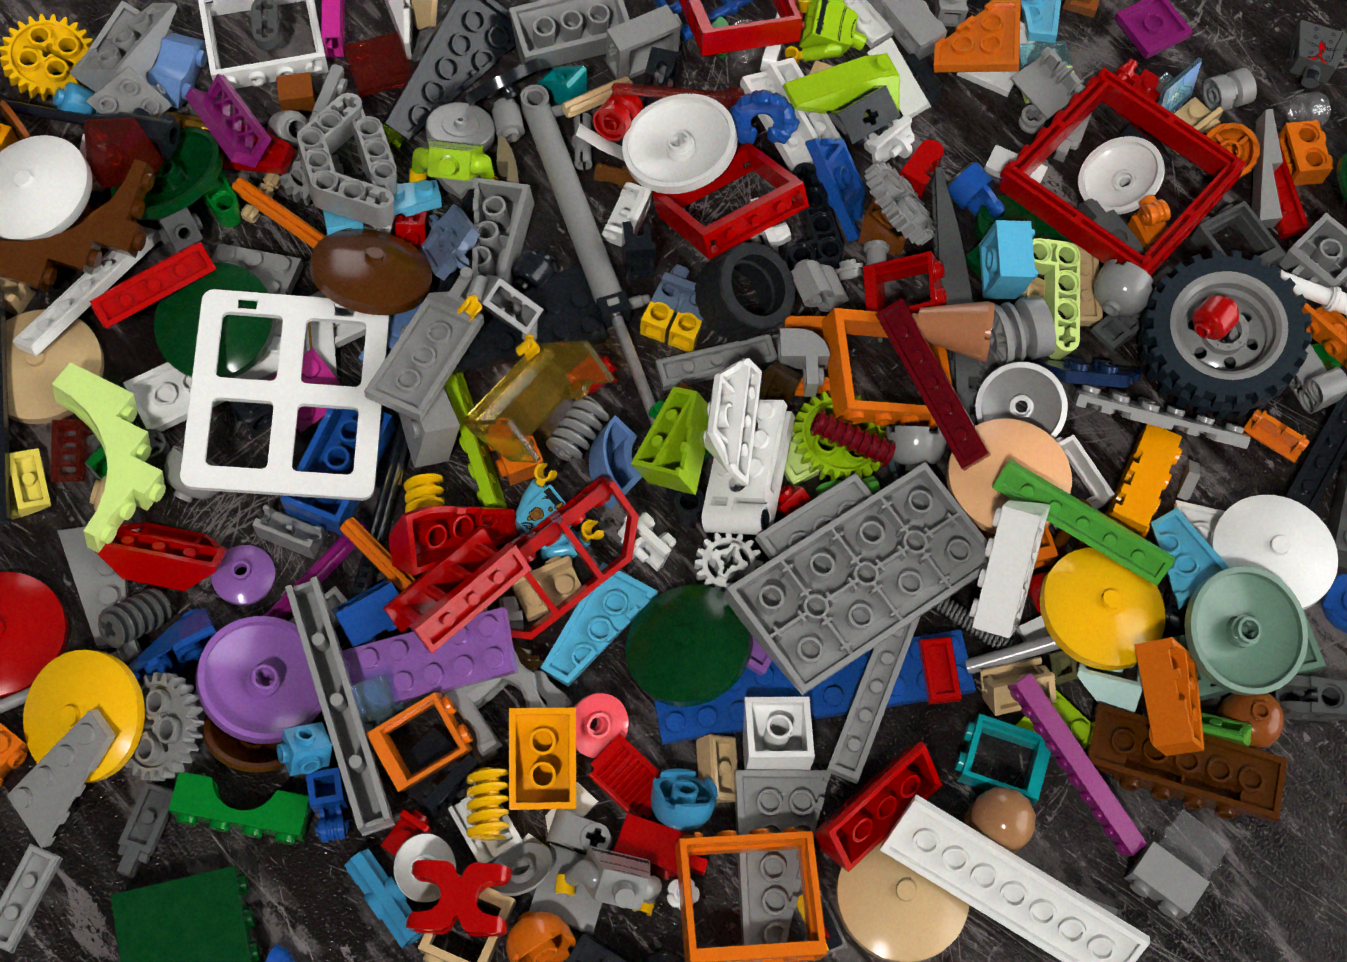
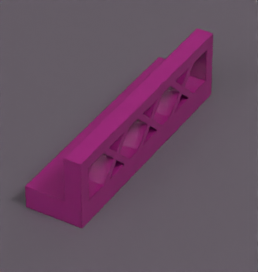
M217 74L207 92L190 87L185 95L186 99L230 161L255 168L272 139L224 75ZM222 89V98L218 101L216 97ZM234 103L233 116H230V104ZM245 119V132H241L242 120ZM257 135L259 140L253 149L254 136Z

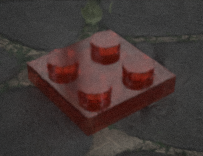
M398 31L343 45L360 97L403 86L411 73Z

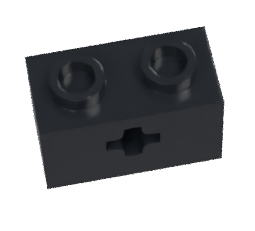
M886 85L874 86L828 113L841 138L844 139L846 144H854V146L870 139L868 135L876 130L882 132L894 125L892 121L900 117Z

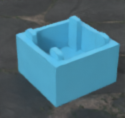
M996 220L979 243L983 299H1018L1038 276V270H1035L1033 251L1035 230L1032 229L1031 221Z

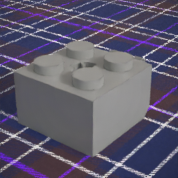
M1325 213L1289 249L1279 265L1288 273L1327 288L1331 286L1339 287L1347 279V229L1329 214Z

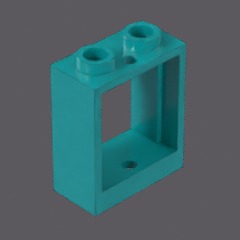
M979 714L974 722L969 721L963 736V740L968 741L965 752H959L954 770L959 771L957 782L984 791L996 787L1015 789L1030 800L1031 805L1035 804L1039 800L1051 754L1046 748L1045 741L1041 735ZM981 732L1033 750L1022 789L970 772Z

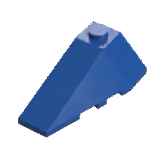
M203 608L186 612L180 620L174 622L128 665L138 682H143L145 675L153 676L154 672L179 674L198 664L206 644L218 632L207 610Z

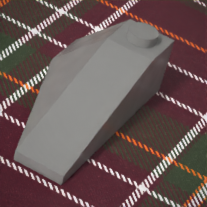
M152 3L128 21L129 28L117 35L112 33L106 38L108 41L106 46L98 52L96 49H91L70 71L71 75L95 92L128 66L147 82L148 72L152 69L160 51L162 38L166 36L177 10L176 4Z

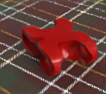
M417 860L412 864L411 873L415 879L437 885L441 896L438 904L431 910L412 912L408 915L406 920V928L416 933L444 935L450 932L456 921L459 920L464 932L469 936L502 937L507 933L505 920L500 916L482 913L478 908L477 902L480 893L486 888L505 886L509 883L512 876V870L509 867L501 864L475 862L467 866L463 875L459 877L454 865L449 861Z

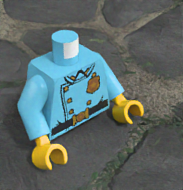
M541 463L535 467V479L531 481L521 498L515 513L516 529L520 536L511 541V543H515L565 504V501L551 484L547 487L545 485L546 482L553 481L557 477L556 470H551L547 477L544 476L543 470L547 467V463ZM587 520L574 527L568 526L584 549L590 545L591 539L599 540L604 536L603 530H597L592 534L593 526L598 523L595 520ZM562 532L560 533L561 538L548 547L544 545L535 552L542 561L556 556L563 558L568 555L573 559L578 554Z

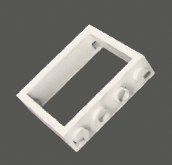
M198 0L213 81L217 74L224 75L233 88L236 89L276 82V77L282 75L310 72L311 76H318L323 73H329L315 0L274 1L277 6L306 1L316 53L221 69L212 16L251 10L252 3L255 0Z

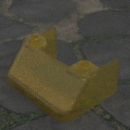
M588 341L539 344L540 352L528 362L526 361V356H524L467 414L463 421L472 434L508 461L537 463L541 458L533 449L534 442L530 438L534 431L564 400L582 399L590 392L589 387L593 383H611L615 379Z

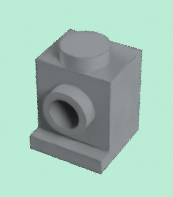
M935 0V17L937 20H941L945 26L957 27L965 21L968 12L966 0Z

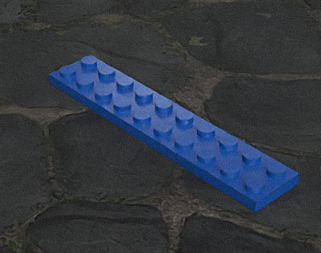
M961 630L912 638L886 708L927 701L918 647L919 640L951 637L961 695L975 692L976 688L972 673H968L965 664L968 655ZM874 648L804 695H801L776 664L771 661L764 675H759L746 667L740 679L727 692L701 705L675 707L653 699L661 745L696 740L708 734L726 735L743 732L745 697H809L811 720L849 714Z

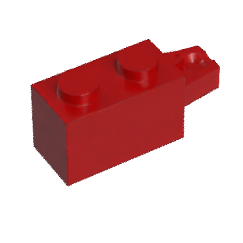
M627 813L614 852L650 860V875L662 880H669V877L677 878L675 845L679 838H683V835L690 834ZM697 855L689 856L690 872L704 876L709 860Z

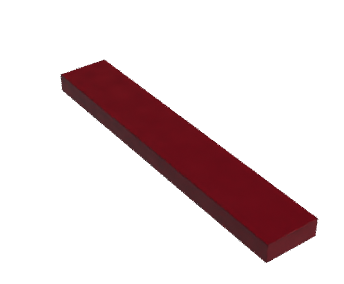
M900 298L875 314L961 469L965 471L989 457L991 453L905 301Z

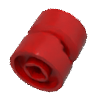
M620 88L615 90L593 115L595 130L607 140L619 141L631 127V121L643 110L641 99L629 89Z

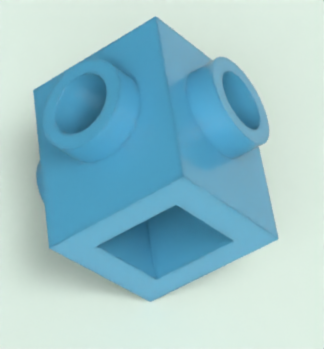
M322 722L298 725L283 729L281 744L277 745V756L281 764L285 763L290 776L309 774L329 768L333 745Z

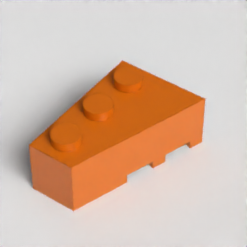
M1172 637L1134 644L1150 723L1149 737L1152 745L1166 756L1204 751L1197 665L1192 659L1190 652Z

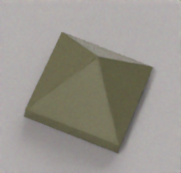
M1063 650L1049 654L1051 669L1055 674V685L1079 679L1077 677L1078 661L1071 658Z

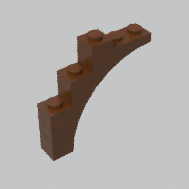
M135 159L125 181L111 200L92 217L70 230L51 237L29 241L0 240V277L48 292L49 286H52L57 278V264L92 275L94 268L96 269L101 262L102 252L100 250L102 247L136 258L138 251H142L146 243V230L136 221L144 213L145 203L143 201L146 192L150 191L154 185V170L146 162Z

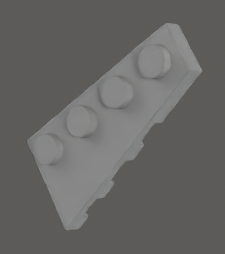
M85 527L57 530L96 646L99 649L111 648L106 644L99 632L98 618L103 609L129 598L128 580L122 579L102 558L87 547L83 532Z
M98 709L89 710L6 795L41 848L52 845L56 838L53 834L60 824L65 823L70 814L68 811L75 797L81 796L86 787L84 784L91 771L96 770L116 736Z

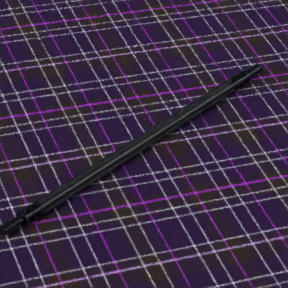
M469 189L461 209L473 223L474 190ZM457 267L453 273H450L445 281L439 278L435 292L450 291L457 281L460 268ZM399 420L369 528V533L383 547L410 453L401 420ZM363 553L351 595L354 597L373 587L378 568Z

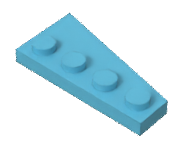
M1021 0V11L1027 40L1056 43L1061 0Z

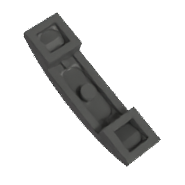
M1166 266L1152 278L1154 280L1151 285L1153 289L1157 288L1159 281L1164 275L1169 276L1172 269L1169 266ZM1145 309L1131 317L1108 315L1095 325L1091 332L1111 351H1114L1141 331L1139 324Z

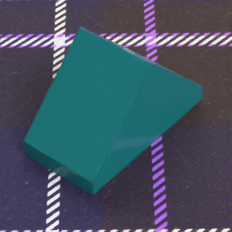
M584 65L553 67L536 85L544 87L551 99L558 104H563V102L587 92V69Z

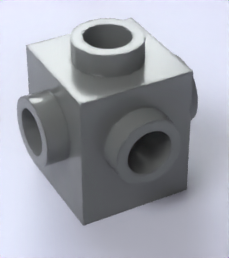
M187 207L174 214L157 219L162 228L157 232L165 247L171 245L176 252L194 243L197 244L198 241L203 239L199 231L203 229V225L195 212L190 214Z

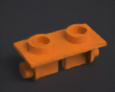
M1265 409L1263 411L1255 410L1246 423L1243 432L1295 463L1301 452L1310 443L1309 439L1306 438L1307 435H1301L1268 415Z

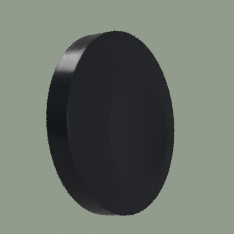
M535 58L487 81L464 96L469 106L480 103L503 92L505 99L509 100L517 96L512 86L543 70V66L539 59Z

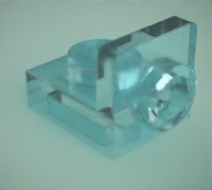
M385 674L351 685L363 723L375 720L376 725H380L394 717V713L404 709L402 703L395 704Z

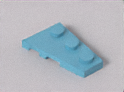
M1178 508L1151 522V529L1157 546L1175 557V562L1168 570L1167 576L1178 609L1189 603L1192 594L1201 582L1212 574L1229 567Z

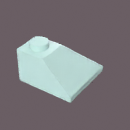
M1079 662L1077 677L1097 703L1135 713L1143 689L1138 664L1126 669L1109 671L1095 669Z

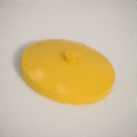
M1083 548L1065 555L1051 568L1043 581L1040 592V611L1048 633L1067 655L1086 666L1109 671L1132 667L1138 664L1134 644L1162 638L1166 615L1163 599L1158 587L1094 548Z
M75 650L58 656L41 670L29 689L23 713L26 743L37 764L89 710L97 709L116 736L95 771L90 772L85 783L98 782L114 775L130 760L143 733L145 704L139 682L124 662L102 651Z

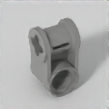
M556 809L546 842L586 854L588 846H592L591 841L588 839L589 836L595 837L597 832H601L605 842L604 844L598 843L596 847L610 850L612 847V837L605 825L585 819L578 814L566 810Z

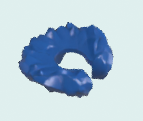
M755 90L751 94L743 95L730 108V114L737 131L738 142L741 144L752 145L755 143L758 133L756 128L751 126V120L756 115L766 114L772 118L773 126L769 127L767 132V138L771 144H785L791 138V134L797 130L800 123L799 119L795 116L792 104H789L786 98L777 92L772 93L768 90Z

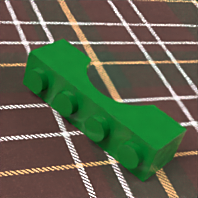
M179 772L168 809L172 815L177 817L176 822L184 825L196 826L198 821L209 823L210 829L220 832H229L230 828L242 830V835L251 838L261 839L262 834L275 836L274 841L287 845H294L295 840L305 842L313 811L309 805L308 796L277 790L270 800L258 808L236 810L222 802L218 784L212 777L187 772Z

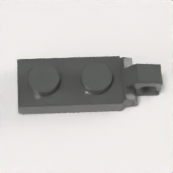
M148 781L144 783L118 842L120 845L118 854L123 856L116 870L120 875L134 879L141 862L147 864L150 856L152 857L171 814L168 809L174 790Z

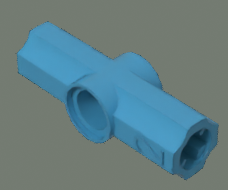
M367 848L350 858L344 865L347 872L365 894L363 898L379 921L383 920L401 948L404 949L420 939L424 933L412 932L406 928L407 917L414 912L406 903L408 901L401 892L391 876H387L371 851Z

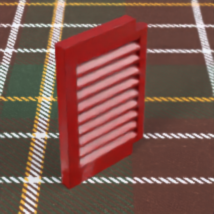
M619 733L591 762L590 765L594 770L588 776L626 813L638 817L643 815L647 819L653 813L651 808L652 783L655 777L656 779L660 778L661 772Z

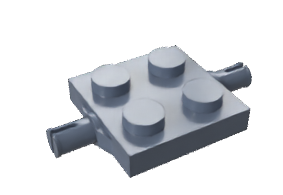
M455 204L450 207L441 219L435 214L429 216L431 220L427 218L431 231L418 249L428 260L433 273L444 281L457 267L462 269L467 267L465 263L469 265V259L465 254L475 246L477 238L480 236L479 231L465 212Z

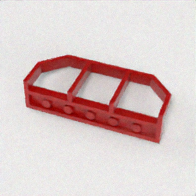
M599 476L513 543L518 547L527 563H530L536 557L535 552L544 545L548 547L561 538L560 533L562 532L594 577L555 607L530 572L526 573L523 577L548 609L549 613L527 630L510 628L512 638L532 640L632 560L639 515L613 480ZM612 493L627 514L621 556L600 571L568 526L574 527L586 518V512L594 506L598 508L604 505L611 498L609 494Z

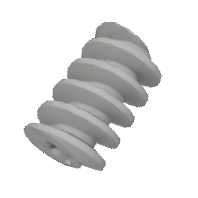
M579 394V399L575 400L572 404L573 409H569L566 412V418H563L559 422V428L554 429L552 432L553 437L548 438L546 441L548 449L558 458L565 461H571L572 457L582 459L583 454L578 448L589 449L590 445L585 438L595 440L596 434L591 429L600 431L603 426L598 419L602 421L609 420V415L604 411L603 407L594 399L584 394Z

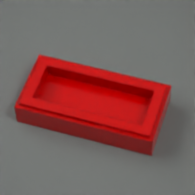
M951 637L919 640L918 647L928 705L960 702L962 697Z

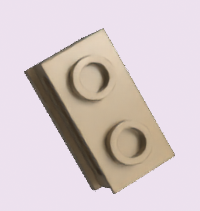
M1041 656L980 670L982 698L995 716L1022 709L1019 703L1011 697L1007 686L1021 675L1028 673L1032 674L1051 703L1056 702L1055 674L1050 672L1045 665H1042Z

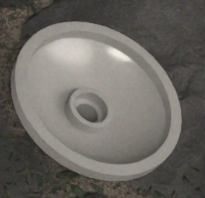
M1013 362L997 368L984 380L976 397L975 411L978 424L994 419H1016L1041 428L1055 439L1065 424L1068 402L1061 382L1051 371L1031 362ZM1022 400L1027 403L1028 408L1026 411L1020 412L1016 409L1018 401Z

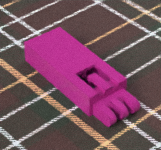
M322 0L321 37L326 58L344 57L345 0Z

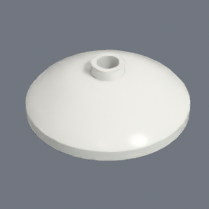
M1125 136L1109 140L1093 150L1082 164L1078 176L1080 194L1084 201L1091 198L1095 201L1097 200L1106 213L1113 209L1117 214L1132 212L1140 208L1138 204L1140 200L1146 196L1155 195L1158 192L1165 174L1164 160L1156 146L1143 138Z

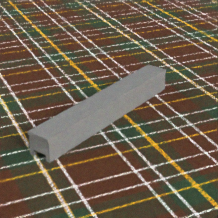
M317 576L310 578L311 581L294 587L288 585L285 586L356 826L364 837L393 827L395 823L371 744L366 735L367 731L324 591Z

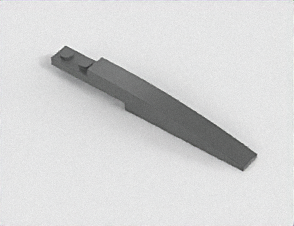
M935 167L930 182L932 220L934 221L932 225L936 229L933 236V254L938 261H942L944 266L945 278L941 279V284L946 291L947 305L973 303L963 245L950 194L941 167ZM949 350L952 386L975 425V417L970 415V406L973 404V389H975L980 378L979 361Z

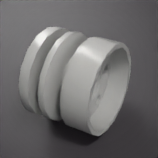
M1035 295L1015 301L1014 305L1009 302H1005L1000 306L995 305L989 350L997 365L1001 367L1013 362H1023L1025 356L1030 360L1050 356L1054 353L1056 347L1055 326L1049 307L1041 296Z

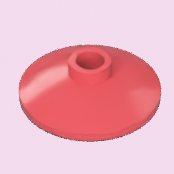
M594 693L584 697L576 704V750L587 757L596 758L619 733L626 738L629 727L628 714L624 705L616 697L606 693ZM596 718L597 725L591 729V722Z

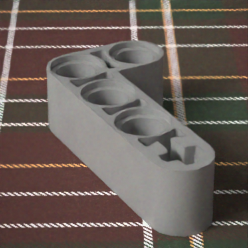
M1309 344L1306 348V352H1308L1307 358L1289 386L1304 410L1309 414H1313L1342 399L1347 393V376L1339 367L1327 371L1315 350Z

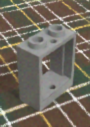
M664 5L607 29L606 63L615 78L628 76L631 79L645 73L651 47L678 52L681 45L680 30L682 29L679 16L676 13L673 14L668 5Z

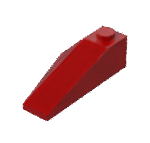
M428 505L404 513L388 536L392 566L412 576L429 570L480 526L484 528L495 546L512 541L517 538L515 510L511 508Z

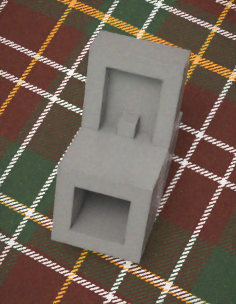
M780 328L777 340L778 362L790 369H802L804 397H816L818 387L824 384V369H827L830 358L827 344L819 335L810 330Z

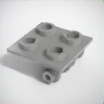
M1049 46L1040 53L1041 56L1010 78L1047 120L1066 107L1077 92L1081 94L1086 89L1083 85L1084 80H1080L1072 72V67L1067 68L1068 63L1066 61L1062 62V59L1056 53V49H1051Z
M130 66L86 100L100 114L132 113L135 108H141L147 111L150 117H155L156 114L160 115L172 106L163 97L165 90L161 85H150Z

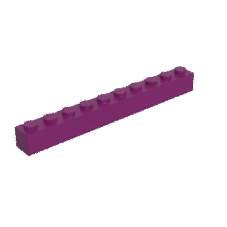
M1032 674L1021 675L1007 686L1011 697L1019 703L1024 716L1030 719L1035 732L1041 735L1045 741L1046 748L1054 754L1059 767L1067 773L1069 782L1080 792V798L1088 804L1092 810L1093 817L1101 823L1104 833L1112 839L1117 852L1123 856H1133L1147 842Z

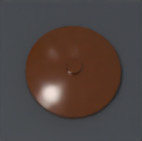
M369 229L338 231L320 240L314 247L311 256L310 274L316 287L333 302L356 312L371 315L404 313L423 303L430 291L432 269L426 257L409 242L389 233Z

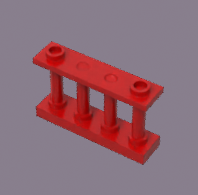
M194 243L108 289L102 295L89 302L98 320L107 329L216 270V267L202 243Z
M480 526L385 605L383 610L399 632L402 633L410 627L425 649L430 653H434L528 573L531 567L518 547L511 542L498 551L484 528Z

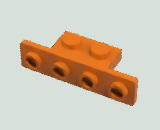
M1306 303L1302 308L1303 314L1310 313L1312 320L1306 332L1312 333V338L1320 343L1330 356L1337 359L1347 369V319L1337 311L1327 312L1322 306L1314 310Z

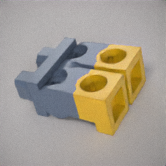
M676 264L670 273H664L662 281L641 318L640 334L665 343L669 334L668 345L686 352H692L696 347L697 339L705 320L699 314L700 311L695 301L696 294L694 290L696 283L687 280L690 271L686 267Z

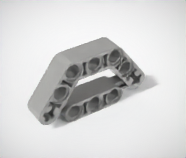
M353 93L341 94L297 134L299 159L313 204L321 210L374 227H387L394 222L395 218L394 195L397 192V171L382 123L376 117L365 116L362 101L358 95ZM353 135L368 183L336 173L331 159V155Z

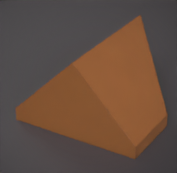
M874 197L865 214L858 243L865 244L872 240H883L890 245L889 254L900 255L902 254L906 239L903 235L898 237L891 231L895 227L889 223L886 215L882 214L881 209H879L880 206L874 202L876 200Z

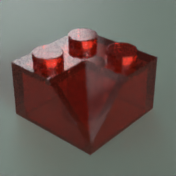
M135 118L89 119L85 121L86 160L90 165L93 176L102 188L120 187L125 181L135 159L146 162L154 170L153 174L156 176L164 160Z

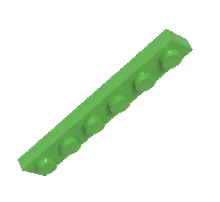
M1011 459L1008 460L993 483V489L1013 501L1051 505L1047 521L1156 586L1175 562L1173 555Z

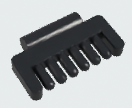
M914 53L904 57L903 59L921 90L925 91L923 93L929 104L940 100L942 93L939 89L945 83L938 73H934V67L928 58H923L919 61Z

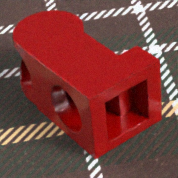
M926 140L921 143L900 172V176L903 175L909 181L914 191L919 194L918 198L920 199L927 191L931 179L928 175L934 172L935 167L940 166L944 154L943 146L935 140Z

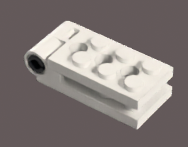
M784 400L758 401L748 485H741L715 458L713 459L702 510V526L705 532L757 535L774 524L795 420L792 411H786L787 404Z

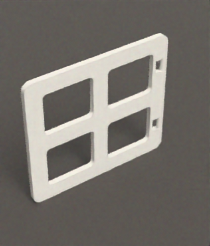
M218 289L207 291L203 295L189 398L180 471L183 485L192 490L360 501L369 499L375 490L382 405L366 398L364 390L386 359L389 315H371L354 311L353 317L336 316L335 308L345 307L338 305L329 298ZM238 300L257 301L256 309L239 308ZM226 315L278 318L283 321L277 377L274 380L226 378L216 375L222 322ZM309 322L358 324L366 327L362 380L359 386L309 384L301 381L306 327ZM215 401L263 403L273 406L268 463L265 468L211 466L206 463L212 406ZM305 406L348 409L358 412L354 469L351 474L293 470L299 408Z

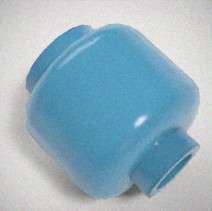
M70 82L63 89L58 88L54 94L53 104L57 105V109L88 115L98 113L97 110L86 102L95 93L90 88Z

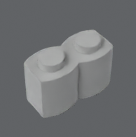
M805 259L798 262L794 266L795 269L790 271L792 272L796 289L804 305L807 307H818L823 312H831L834 308H838L849 300L832 266Z

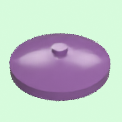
M246 617L220 629L206 644L196 670L197 695H199L200 704L207 716L227 734L251 743L281 742L283 729L312 724L321 713V705L297 625L276 617Z

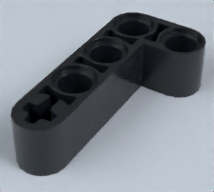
M808 162L800 163L794 168L793 175L804 182L808 204H814L817 207L809 206L798 212L807 241L796 243L791 247L787 261L790 271L795 269L794 266L798 263L796 259H810L838 269L844 250L843 243L828 203L823 183L819 182L816 175V167ZM816 228L824 229L825 232L817 231ZM824 253H830L833 257H828Z

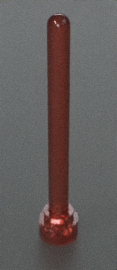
M618 82L611 86L612 92L620 95L665 98L677 94H699L722 103L728 109L734 106L737 100L744 95L742 87H729V89H724L722 92Z

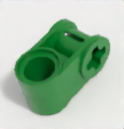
M221 171L214 184L201 196V199L209 207L221 226L232 228L242 221V210L236 194Z

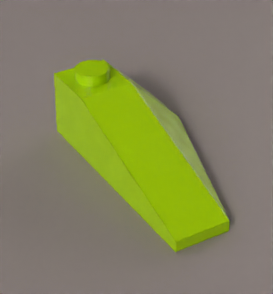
M887 53L863 56L786 82L782 86L794 109L826 114L827 111H833L874 86L886 85L899 112L900 75Z

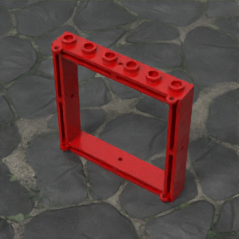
M1103 67L1097 77L1094 75L1085 86L1086 89L1081 94L1077 92L1072 97L1068 108L1065 111L1059 110L1052 119L1051 125L1048 128L1043 127L1037 133L1034 142L1031 145L1026 144L1021 149L1017 160H1012L1005 165L1000 173L1002 180L999 190L1103 264L1109 260L1117 259L1115 264L1124 266L1126 261L1144 269L1152 276L1239 180L1247 163ZM1101 102H1104L1215 177L1144 256L1030 177Z

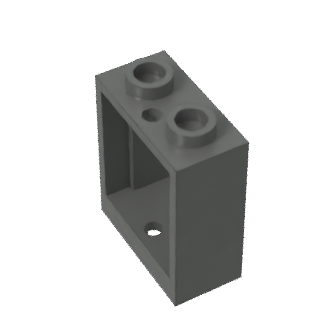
M1246 201L1236 206L1233 204L1226 206L1213 218L1210 216L1203 218L1196 226L1197 229L1190 239L1205 259H1208L1211 251L1221 250L1222 257H1228L1212 235L1235 224L1257 252L1258 257L1263 258L1260 263L1261 265L1269 269L1273 264L1278 267L1286 255L1285 251Z

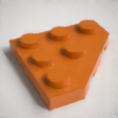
M991 0L984 6L982 12L975 17L971 15L958 25L956 31L945 39L943 37L937 41L934 49V73L1019 71L1021 0Z

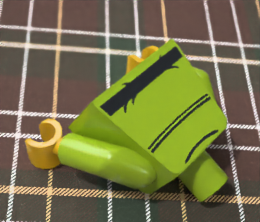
M843 0L796 1L798 11L806 13L805 27L802 30L799 43L802 51H799L794 46H789L785 50V57H793L799 65L801 59L807 62L839 58L850 47L859 51L862 50L866 43L867 35L855 30L858 15Z
M428 139L427 148L419 147L415 149L412 156V167L409 169V183L427 180V176L470 181L479 175L483 179L499 181V178L494 176L491 159L488 155L483 154L482 144Z

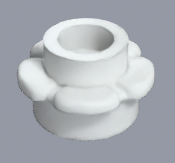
M674 879L668 885L667 890L669 894L667 895V900L672 907L681 910L678 879ZM691 879L692 900L694 904V902L696 903L699 900L700 893Z

